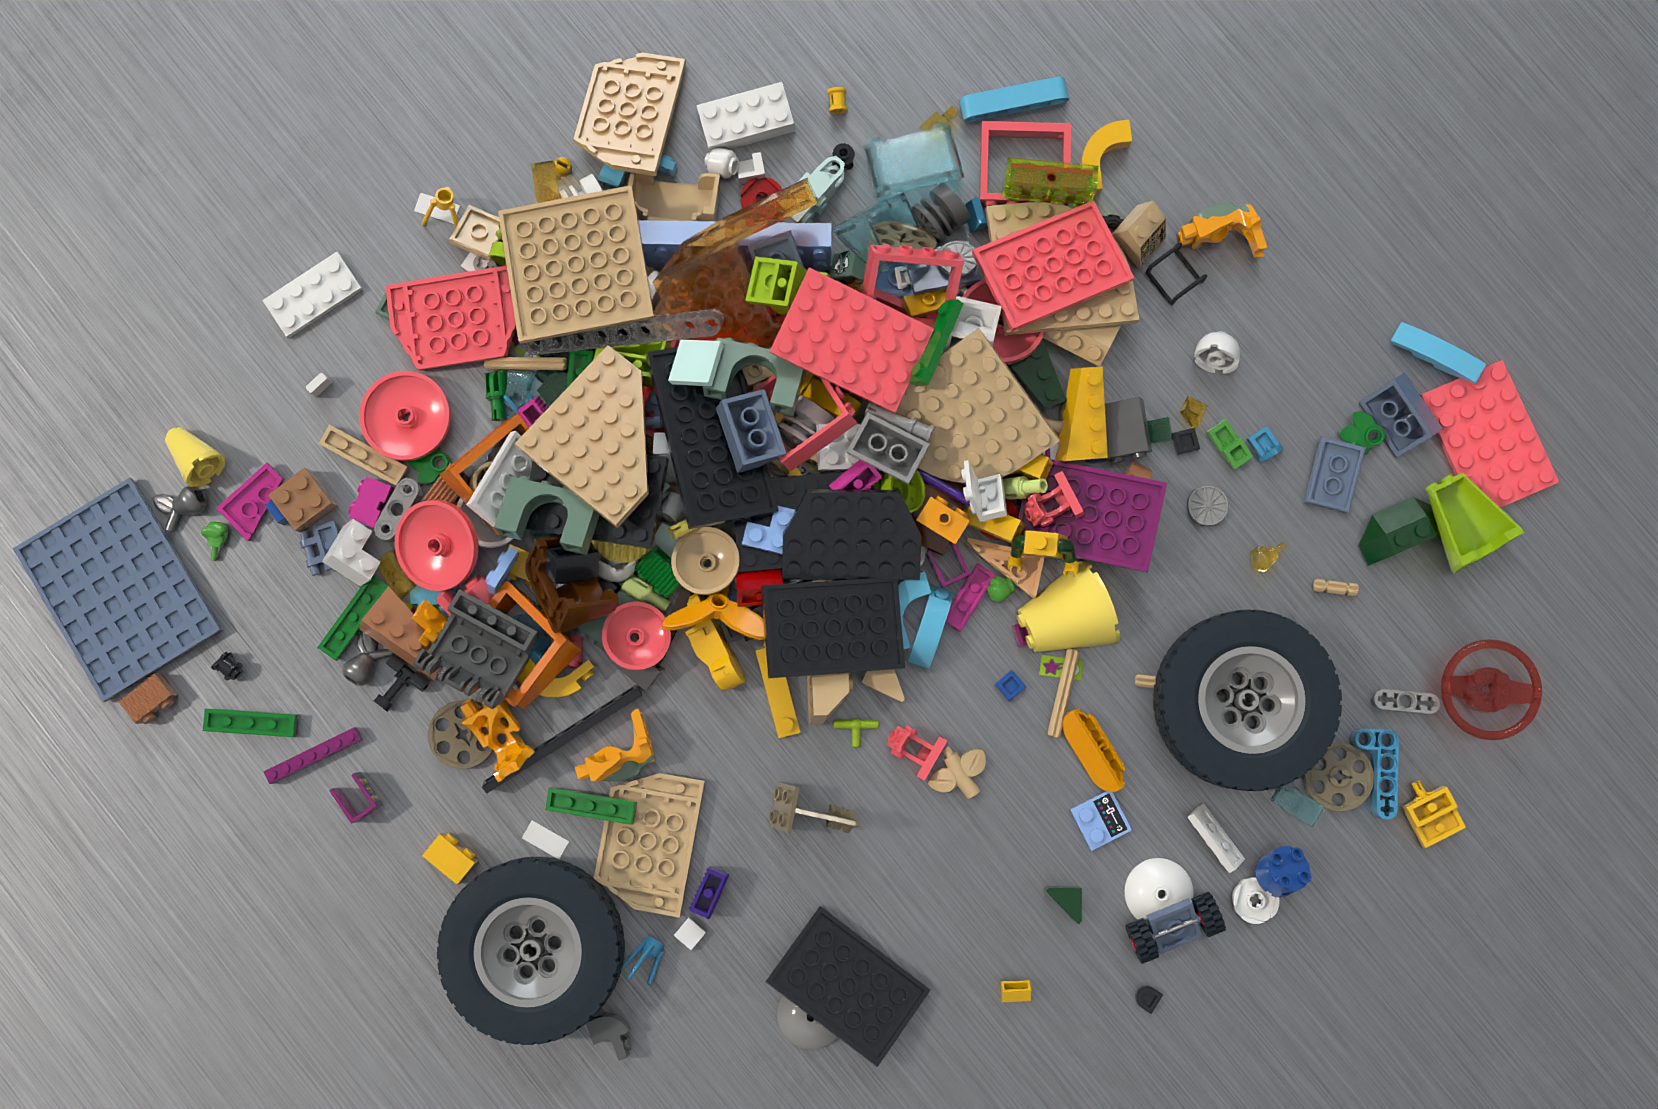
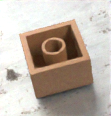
M306 468L301 469L268 495L297 532L306 531L338 507L313 472Z

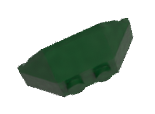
M1411 497L1371 515L1358 544L1367 566L1439 536L1440 533L1431 505Z

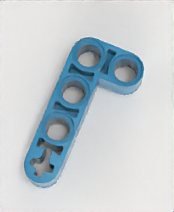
M1355 729L1349 737L1351 745L1358 749L1372 750L1371 765L1374 772V784L1371 791V813L1379 819H1392L1396 816L1398 810V735L1392 730ZM1361 733H1364L1367 737L1364 745H1361L1358 741ZM1384 734L1388 735L1390 740L1387 746H1384L1381 742ZM1384 757L1389 760V766L1386 769H1383L1381 766V760ZM1383 780H1386L1389 785L1385 792L1380 788ZM1380 796H1386L1388 799H1380ZM1386 806L1387 811L1383 812L1380 810L1381 807Z

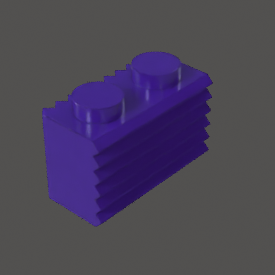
M712 866L706 869L705 876L689 907L691 912L707 919L711 918L729 877V874Z

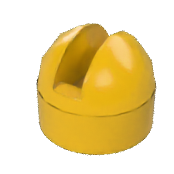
M565 157L557 158L554 162L555 172L559 176L569 175L572 171L571 162ZM558 163H563L567 165V168L558 165Z

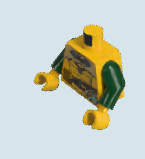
M1025 531L1024 535H1016L1013 539L1011 555L1008 557V570H1010L1011 566H1017L1018 571H1021L1022 555L1064 559L1066 562L1063 571L1065 576L1070 571L1076 577L1079 563L1075 561L1074 544L1071 540L1067 539V536L1058 533Z

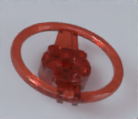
M1479 640L1462 647L1447 663L1441 679V698L1451 720L1464 732L1480 739L1502 740L1520 733L1533 721L1541 704L1542 683L1536 666L1521 649L1501 640ZM1491 648L1503 650L1515 656L1528 671L1532 685L1510 680L1506 673L1492 667L1476 668L1466 676L1452 675L1464 657L1477 650ZM1488 685L1490 692L1486 696V692H1482V688ZM1451 696L1465 700L1472 710L1480 713L1497 712L1500 709L1506 708L1508 704L1530 703V706L1523 718L1515 725L1504 730L1486 731L1467 723L1455 709Z

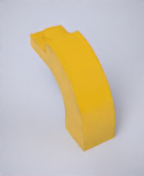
M1130 120L1115 121L1103 126L1087 142L1081 156L1079 169L1093 171V176L1090 180L1091 196L1100 195L1103 190L1100 170L1101 157L1111 150L1130 147L1132 143Z
M531 659L518 678L521 684L536 666ZM587 660L569 675L562 678H554L539 695L551 698H563L574 695L584 689L579 681L582 679L585 682L595 674L593 670L597 667L592 660Z

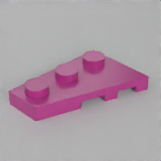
M265 463L216 509L247 541H250L267 510L265 504L271 501L268 495L278 488L284 479L269 463Z

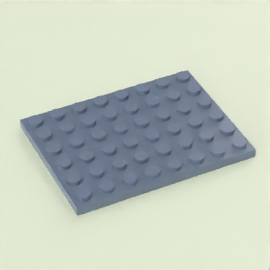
M132 478L126 479L13 548L102 702H107L222 631L218 621Z

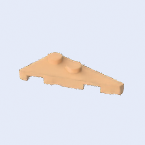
M972 538L967 539L966 546L1032 598H1036L1045 557L1022 555L1021 571H1018L1017 566H1011L1010 570H1008V557L1011 555V547Z

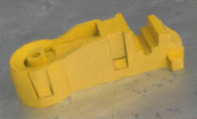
M694 593L689 597L686 607L707 599L706 595ZM716 619L703 621L685 632L696 656L709 667L712 678L722 691L732 690L746 682L744 671L733 654Z

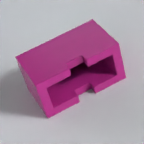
M366 476L365 480H362L358 486L357 492L359 494L356 501H353L349 507V518L374 528L395 488Z

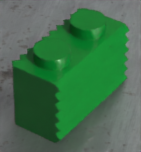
M655 545L635 566L638 576L642 580L651 583L654 586V591L662 597L665 596L668 599L681 585L674 576L671 558L658 545Z

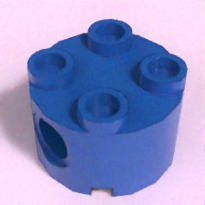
M1281 846L1263 855L1259 859V864L1256 865V879L1260 887L1265 892L1271 893L1273 897L1288 896L1304 888L1312 878L1309 863L1303 851L1298 847Z

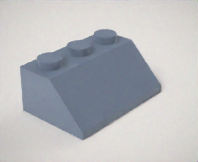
M1405 372L1360 401L1366 413L1372 416L1374 423L1384 429V439L1396 457H1399L1443 429Z
M765 389L720 401L716 410L737 473L758 468L787 454Z

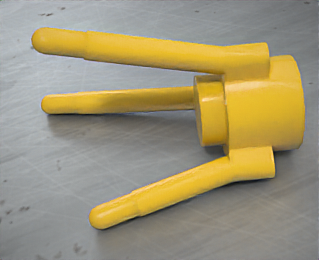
M449 187L440 188L436 191L435 198L430 200V206L423 218L422 225H426L434 207L437 206L444 211L450 210L456 228L458 219L455 205L453 204V193Z

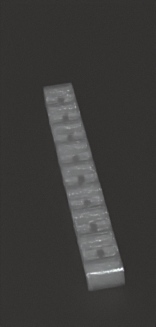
M716 309L655 315L654 319L578 333L584 337V340H579L575 333L559 336L563 343L557 342L555 338L539 340L541 345H537L534 342L524 343V348L532 355L605 348L607 345L615 347L714 336L719 332L724 323V317ZM708 319H713V320H715V322L717 323V326H711V325H709V323L707 322V320H708ZM685 322L693 323L695 328H688ZM663 324H668V325H670L673 330H672V331L666 330V329L663 327ZM641 327H647L650 333L643 332ZM619 329L626 330L628 332V336L622 335ZM597 331L604 332L606 338L600 337Z

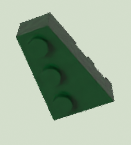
M1043 338L1037 349L1027 358L1013 364H1007L1009 370L1042 413L1060 407L1066 402Z

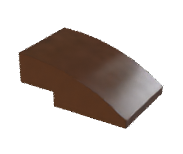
M938 478L939 480L964 493L963 488L966 487L965 485L959 482H953ZM926 483L923 505L918 510L913 511L912 517L922 536L921 546L943 556L949 540L921 524L916 519L930 497L934 499L937 496L949 502L947 507L953 511L956 508L964 511L966 505Z

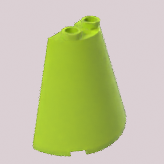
M1463 472L1455 477L1450 474L1440 480L1441 484L1438 485L1437 482H1434L1425 488L1453 574L1478 562L1524 533L1523 529Z

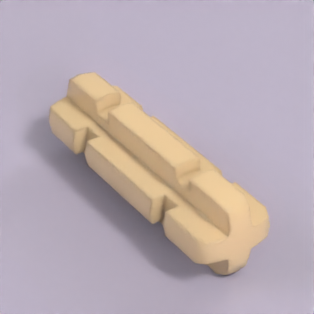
M1316 579L1313 583V591H1325V593L1340 595L1346 593L1348 596H1357L1359 585L1330 580L1325 582V580Z

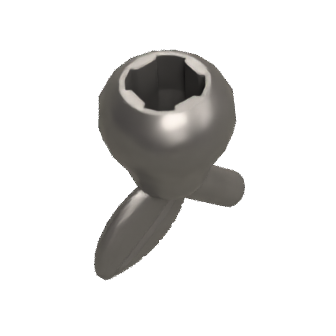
M184 487L175 499L166 494H158L152 498L154 506L160 512L170 514L165 529L172 532L175 530L180 515L198 514L204 511L207 506L206 496L198 487Z
M360 631L357 645L361 653L348 660L342 668L343 676L357 686H363L369 682L374 660L388 658L393 654L389 649L376 651L377 641Z

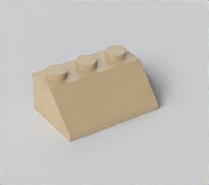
M1121 325L1048 331L1044 333L1043 338L1100 367Z

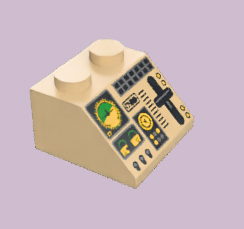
M1154 201L1137 205L1112 233L1114 239L1137 268H1140L1166 238V217Z

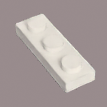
M1203 803L1188 816L1193 827L1197 829L1229 873L1236 870L1245 858Z

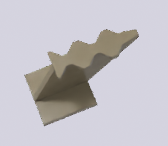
M778 782V786L774 790L773 798L775 801L773 809L769 814V827L791 833L795 813L826 819V827H831L833 824L835 830L842 828L845 833H850L852 828L860 827V821L855 818L854 810L847 809L845 812L844 807L838 806L836 809L833 804H830L828 813L797 807L800 787Z

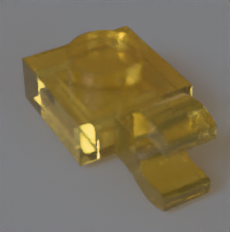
M953 106L941 116L936 111L919 128L935 144L951 129L948 122L957 115L958 111Z

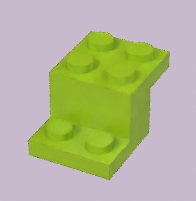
M755 257L745 301L751 304L770 306L777 313L787 315L807 270L796 261ZM820 272L828 277H831L829 273Z

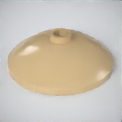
M700 527L679 539L672 553L671 565L675 578L685 589L695 594L710 595L722 591L732 583L739 570L740 556L735 542L727 533L713 527ZM712 561L710 567L706 568L704 566L705 562Z

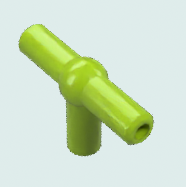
M859 718L834 720L833 728L852 729V747H860L861 729H878L879 721L860 720Z

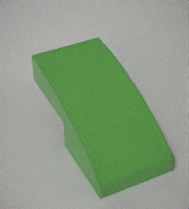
M1223 419L1206 431L1216 448L1233 469H1237L1253 457L1242 438H1238L1227 419Z

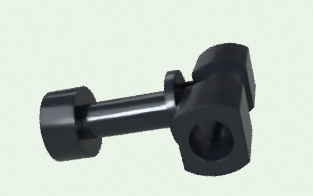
M393 653L385 664L397 672L394 675L397 680L384 696L378 694L373 701L388 712L393 706L390 701L404 684L407 687L412 684L423 692L431 681L420 672H414L407 666V662Z

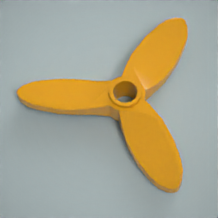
M730 585L720 592L708 595V599L670 614L662 623V628L665 630H678L714 618L720 619L728 627L745 636L757 640H765L764 619L747 607H738L736 602L730 601L728 598Z

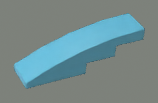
M1404 322L1400 323L1391 339V344L1412 352V356L1432 363L1434 368L1473 384L1478 382L1486 367V363L1460 348Z

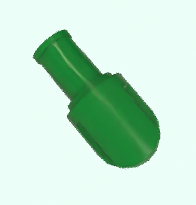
M502 370L484 373L485 396L491 403V421H500V419L504 421L506 420L504 396H508L507 372Z

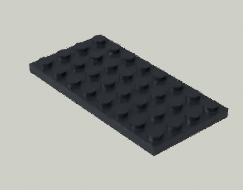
M678 347L647 352L646 359L688 529L778 512L767 464L737 473L716 410L721 400L704 396L703 386L676 385L668 381ZM742 369L737 372L732 381L728 398L748 393Z

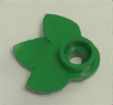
M1359 411L1352 414L1353 424L1345 426L1339 432V436L1345 442L1366 447L1364 455L1368 454L1373 446L1380 445L1385 438L1384 429L1374 423L1372 416ZM1376 431V437L1371 439L1369 437L1370 432Z
M439 446L429 455L417 460L407 461V463L413 470L420 472L418 483L429 484L434 482L449 463L452 464V461L446 453L441 452ZM444 460V466L439 468L437 466L438 461Z

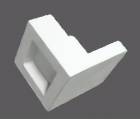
M761 152L753 153V159L739 162L737 173L740 185L746 184L754 178H765Z

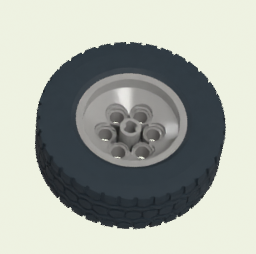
M1248 609L1226 612L1205 619L1184 632L1172 644L1160 664L1153 691L1154 716L1159 727V733L1170 753L1174 755V758L1193 775L1208 783L1242 791H1264L1285 786L1308 773V770H1311L1319 763V759H1322L1329 750L1327 748L1331 746L1336 736L1334 735L1335 732L1338 731L1340 724L1338 719L1341 717L1342 705H1340L1342 691L1339 689L1340 681L1338 674H1335L1336 668L1332 659L1329 660V654L1325 648L1320 646V642L1312 634H1309L1308 630L1300 624L1297 625L1295 621L1276 613ZM1235 672L1241 676L1239 685H1235L1232 682V675ZM1257 677L1261 678L1264 682L1261 690H1258L1254 685ZM1220 689L1226 692V700L1224 702H1220L1217 699V692ZM1245 695H1246L1247 698H1248V701L1245 702V705H1244V704L1242 703V700L1245 699ZM1264 699H1268L1271 703V708L1267 712L1262 708ZM1228 711L1234 715V720L1231 724L1226 723L1224 715ZM1250 716L1256 719V726L1252 729L1247 725V719Z
M524 857L510 860L484 871L471 880L458 893L448 908L447 915L444 916L441 930L439 931L437 942L439 943L437 947V959L439 962L437 965L439 975L442 977L440 980L443 989L447 991L446 995L450 1003H454L456 1006L454 1009L461 1017L464 1016L466 1018L465 1021L468 1024L476 1027L484 1035H490L491 1038L501 1042L504 1040L506 1043L516 1045H539L556 1041L572 1034L596 1015L611 996L619 980L624 961L625 940L618 910H616L613 900L608 896L607 891L601 884L581 868L563 860L549 857ZM537 919L545 923L544 931L536 930L534 924ZM514 926L521 927L523 931L522 937L518 938L513 935L512 929ZM552 936H557L561 939V946L559 948L552 946ZM529 944H531L532 947L537 948L536 954L534 950H529ZM511 948L516 951L517 957L515 960L507 958V949ZM546 959H552L555 962L554 970H548L545 967ZM524 965L531 966L533 969L532 976L529 977L523 974L522 968Z

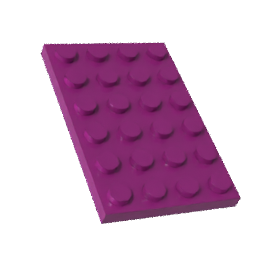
M1052 460L1053 465L1046 478L1048 488L1045 493H1040L1041 496L1059 486L1054 475L1063 471L1085 515L1076 519L1073 511L1070 509L1053 518L1054 522L1045 527H1042L1041 524L1034 527L1024 513V506L1028 499H1022L1018 519L1025 524L1021 535H1024L1025 531L1062 534L1073 542L1076 558L1148 573L1167 483ZM1055 497L1043 503L1047 513L1060 507Z

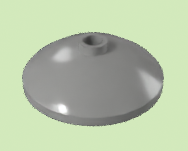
M784 996L781 997L777 1009V1020L781 1032L788 1041L797 1047L813 1050L828 1046L837 1039L834 1034L817 1021L808 1020L807 1014Z

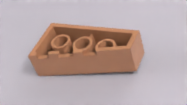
M389 586L360 623L359 629L413 667H415L414 661L420 651L424 649L428 652L433 644L430 641L425 647L419 642L425 629L412 619L414 614ZM415 667L416 669H418L434 681L438 677L439 671L442 669V667H440L434 673L429 675L425 672V670L422 671L419 668Z

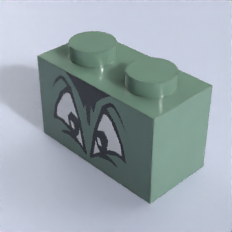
M857 247L855 250H844L842 253L834 254L830 278L846 286L863 284L868 250Z

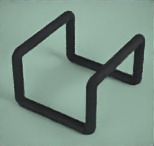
M1182 243L1175 245L1146 269L1147 276L1170 305H1174L1180 297L1199 283H1203L1207 278L1206 274L1200 277L1179 251ZM1175 252L1195 277L1196 281L1171 299L1150 271Z

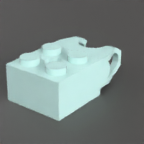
M833 156L824 160L811 175L806 172L777 204L778 217L785 223H813L812 218L817 213L819 215L823 213L828 206V200L842 185L845 163L837 156ZM830 162H837L840 165V168L837 165L830 167L827 166ZM837 171L836 174H831L829 172Z

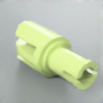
M1025 476L1003 479L1004 494L1008 500L1026 499L1030 494L1045 493L1048 488L1047 481L1044 478L1029 480Z
M634 574L626 579L621 587V591L637 602H647L662 611V613L665 612L671 601L658 595L653 591L654 588L651 584Z

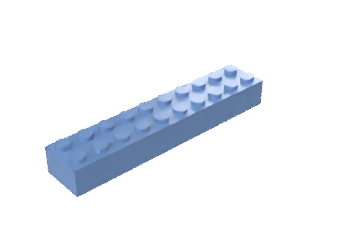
M638 220L645 263L648 267H658L661 269L703 268L711 270L714 268H725L727 270H752L754 262L748 245L791 230L805 269L808 270L810 267L816 271L831 270L832 223Z

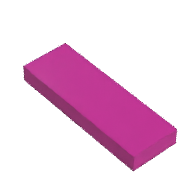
M977 563L951 603L945 623L961 632L987 591L990 580L996 574Z

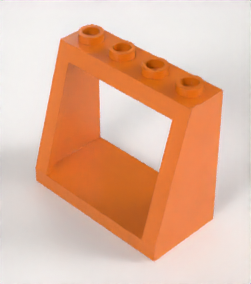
M519 414L506 419L439 475L467 504L474 492L459 474L504 436L509 435L513 431L522 436L529 427ZM475 513L497 536L499 535L494 527Z
M506 580L487 605L507 614L518 603L554 639V642L519 689L516 691L512 688L506 698V701L514 708L519 706L525 710L582 649L564 632L554 633L544 612L539 610L537 605L522 590Z

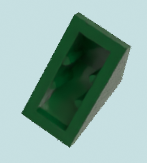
M1046 886L1044 888L1077 924L1082 922L1081 887Z

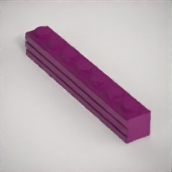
M353 727L263 772L268 783L274 784L363 741L358 728Z

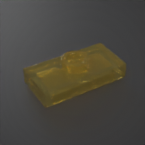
M395 549L389 550L379 559V570L389 587L400 599H403L417 587L401 568Z

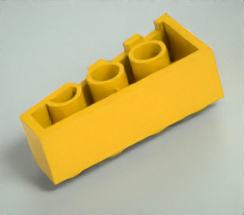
M1103 366L1070 369L1066 392L1067 403L1066 409L1063 410L1062 419L1064 420L1062 432L1059 433L1060 444L1055 460L1073 461L1108 458Z

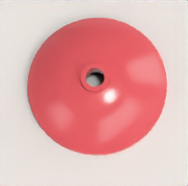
M628 602L618 606L614 612L608 615L602 628V644L609 658L620 667L629 670H644L657 664L668 651L671 640L670 630L662 628L665 616L657 608L644 602ZM632 634L638 636L637 642L631 640L630 636Z

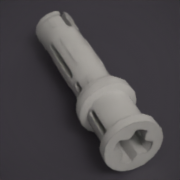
M871 402L868 404V409H866L864 414L866 416L867 413H870L929 443L935 428L934 425L928 426L918 422L915 417L908 419Z

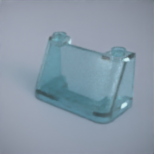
M945 122L932 125L933 129L884 141H881L880 137L867 140L868 144L864 145L863 148L874 198L877 199L964 178L951 126H946Z
M902 192L865 208L832 229L836 237L866 264L869 246L881 245L873 228L874 224L884 221H896L917 227L919 225L905 193ZM880 261L878 272L882 273L890 269V264L893 262Z

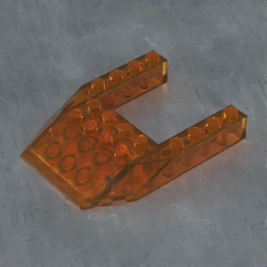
M808 177L722 218L681 243L652 283L682 340L717 341V337L722 339L732 338L740 343H754L766 349L772 347L786 315L781 314L775 317L770 306L751 304L745 301L752 269L738 241L818 204V198ZM857 279L845 284L860 293L862 291Z

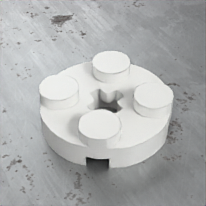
M1256 877L1242 879L1232 893L1234 912L1241 919L1252 924H1261L1272 918L1278 911L1280 900L1279 897L1271 896L1272 894L1268 891L1265 892L1260 887ZM1255 894H1258V898L1261 899V903H1257L1256 906L1253 907L1252 902L1250 901V897H1254Z

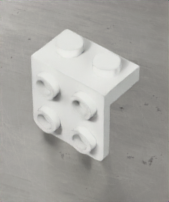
M964 461L965 469H961V473L966 487L963 488L966 501L970 500L972 513L977 514L980 522L1007 516L1001 474L978 479L970 461Z

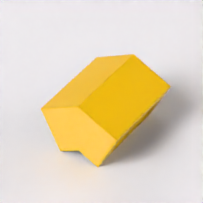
M1030 980L1001 981L1002 1002L1031 1001Z

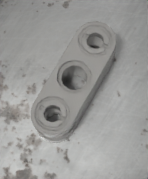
M410 478L400 480L375 524L374 532L378 538L387 542L395 541V532L401 517L410 507L419 503L423 496L421 484ZM398 505H403V513L396 516L395 508ZM390 527V531L386 533V529Z

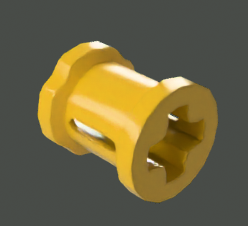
M833 87L827 90V95L830 97V114L837 115L848 112V106H846L845 94L847 93L845 87Z

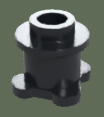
M846 143L836 145L832 155L837 156L845 163L844 168L846 170H851L854 167L852 160L854 159L855 152L853 148ZM832 162V166L837 165L840 168L837 162Z
M227 651L211 666V669L220 671L226 681L230 679L235 680L242 673L243 670L241 668L243 664L241 662L237 663L232 658L233 654Z

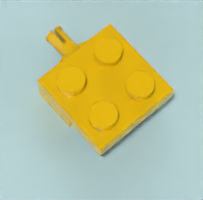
M1420 780L1411 783L1417 797L1401 807L1423 848H1427L1466 828L1456 809L1458 806L1447 786H1440L1433 791L1426 792Z

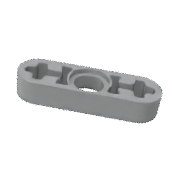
M1379 689L1371 696L1373 706L1380 710L1433 714L1440 708L1439 698L1431 693ZM1384 693V697L1394 698V702H1384L1382 706V702L1378 701V697ZM1403 695L1411 698V705L1408 708H1404L1400 704V698ZM1428 698L1430 702H1433V706L1429 707L1428 710L1425 705H1417V701H1427Z

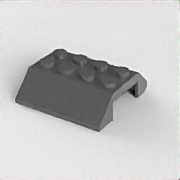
M459 589L447 608L451 613L450 617L429 651L426 652L424 649L420 651L414 661V666L422 671L425 670L429 675L442 667L438 673V680L444 681V683L460 692L464 691V694L467 696L481 688L476 701L480 703L484 701L483 704L494 709L507 698L529 662L538 632Z

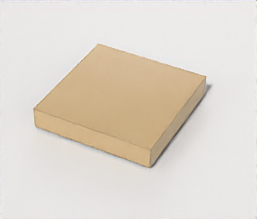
M468 205L452 233L449 243L482 258L491 260L488 255L492 243L501 242L495 235L496 231L501 230L498 227L499 217Z

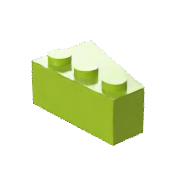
M668 337L650 342L642 340L639 343L629 345L625 343L608 345L640 369L643 374V386L651 388L654 387L646 353L672 348ZM606 346L596 348L594 359L606 348Z

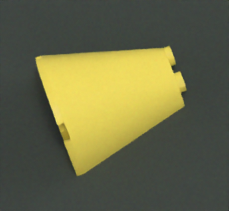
M1078 561L1079 568L1076 577L1070 571H1068L1067 576L1062 574L1038 593L1036 598H1032L1017 610L1019 613L1017 615L1018 623L1021 628L1026 627L1029 634L1025 637L1030 649H1034V652L1114 645L1119 642L1120 631H1115L1118 619L1113 603L1098 573L1091 572L1092 565L1088 561Z

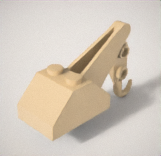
M849 673L807 676L809 725H823L844 703L846 697L850 695V690H853V677L849 676Z

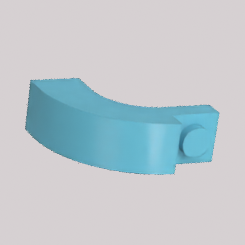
M662 155L658 171L675 177L678 170L676 162H674L673 158ZM604 164L597 180L600 186L604 188H620L624 186L630 172L613 170Z
M924 570L920 571V580H901L898 582L904 650L911 648L903 624L904 610L912 600L932 593Z
M933 585L931 588L932 593L929 594L908 659L909 663L928 669L935 655L954 594L952 591Z

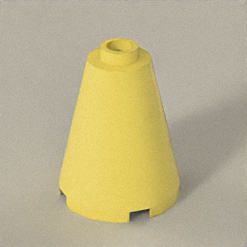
M182 427L172 428L167 432L165 443L186 484L190 487L200 488L212 482L210 478L214 474L217 476L221 474L226 460L220 452Z

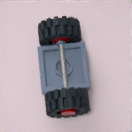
M1210 892L1193 897L1191 900L1189 898L1146 915L1151 932L1143 918L1125 925L1128 937L1141 964L1159 958V953H1165L1202 938L1199 924L1208 937L1226 931L1223 916Z

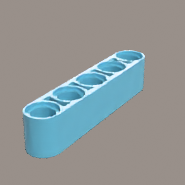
M1059 76L969 94L961 97L959 102L963 121L969 123L1059 105L1067 102L1069 96L1065 78Z

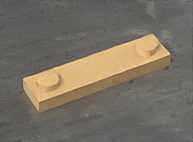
M330 424L318 443L395 486L404 478L409 467L385 457L374 448Z

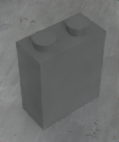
M1135 397L1106 403L1105 417L1108 458L1104 459L1111 460V463H1119L1125 461L1124 457L1133 456V459L1147 457L1146 453L1152 452L1143 399Z

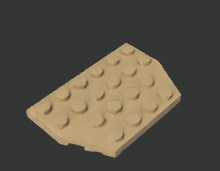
M639 53L635 54L636 57L626 60L619 58L611 62L595 64L574 135V143L613 170L656 176L685 71L686 60L683 58Z
M658 773L611 787L609 797L637 801L635 821L633 825L604 820L594 879L628 903L634 910L680 918L705 781Z

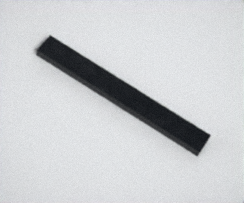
M634 685L533 749L535 751L534 754L525 760L519 770L509 774L500 782L496 780L493 774L483 781L482 788L486 794L641 697L642 691L638 685Z

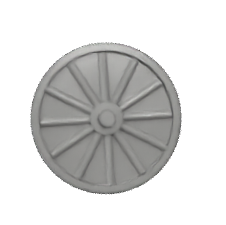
M951 241L943 245L939 250L950 249L951 252H958L964 261L961 277L971 274L977 267V263L972 255V251L975 248L969 243ZM939 266L943 272L950 275L951 267Z
M1206 485L1192 492L1188 499L1187 508L1189 515L1195 522L1204 526H1212L1218 524L1226 517L1229 503L1222 490L1215 486Z

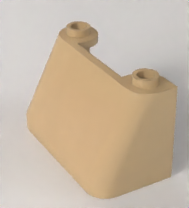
M630 172L628 186L632 185L638 220L716 221L720 174L704 173L699 176L698 184L654 181V176Z

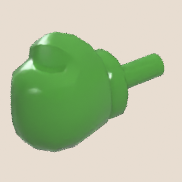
M211 521L206 527H203L201 534L208 540L207 545L212 546L210 560L216 561L218 547H224L228 527L224 523Z
M995 576L990 580V584L987 587L988 595L992 601L996 603L1002 602L1011 593L1015 592L1014 586L1016 584L1009 578L1004 579L1000 576Z

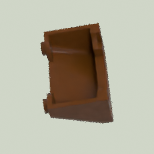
M562 535L535 538L525 563L528 580L554 633L567 632L610 614L619 605L618 595L612 589L604 590L603 592L596 577L589 578L586 581L575 580L568 581L566 584H556L545 574L547 549L562 547L560 544Z

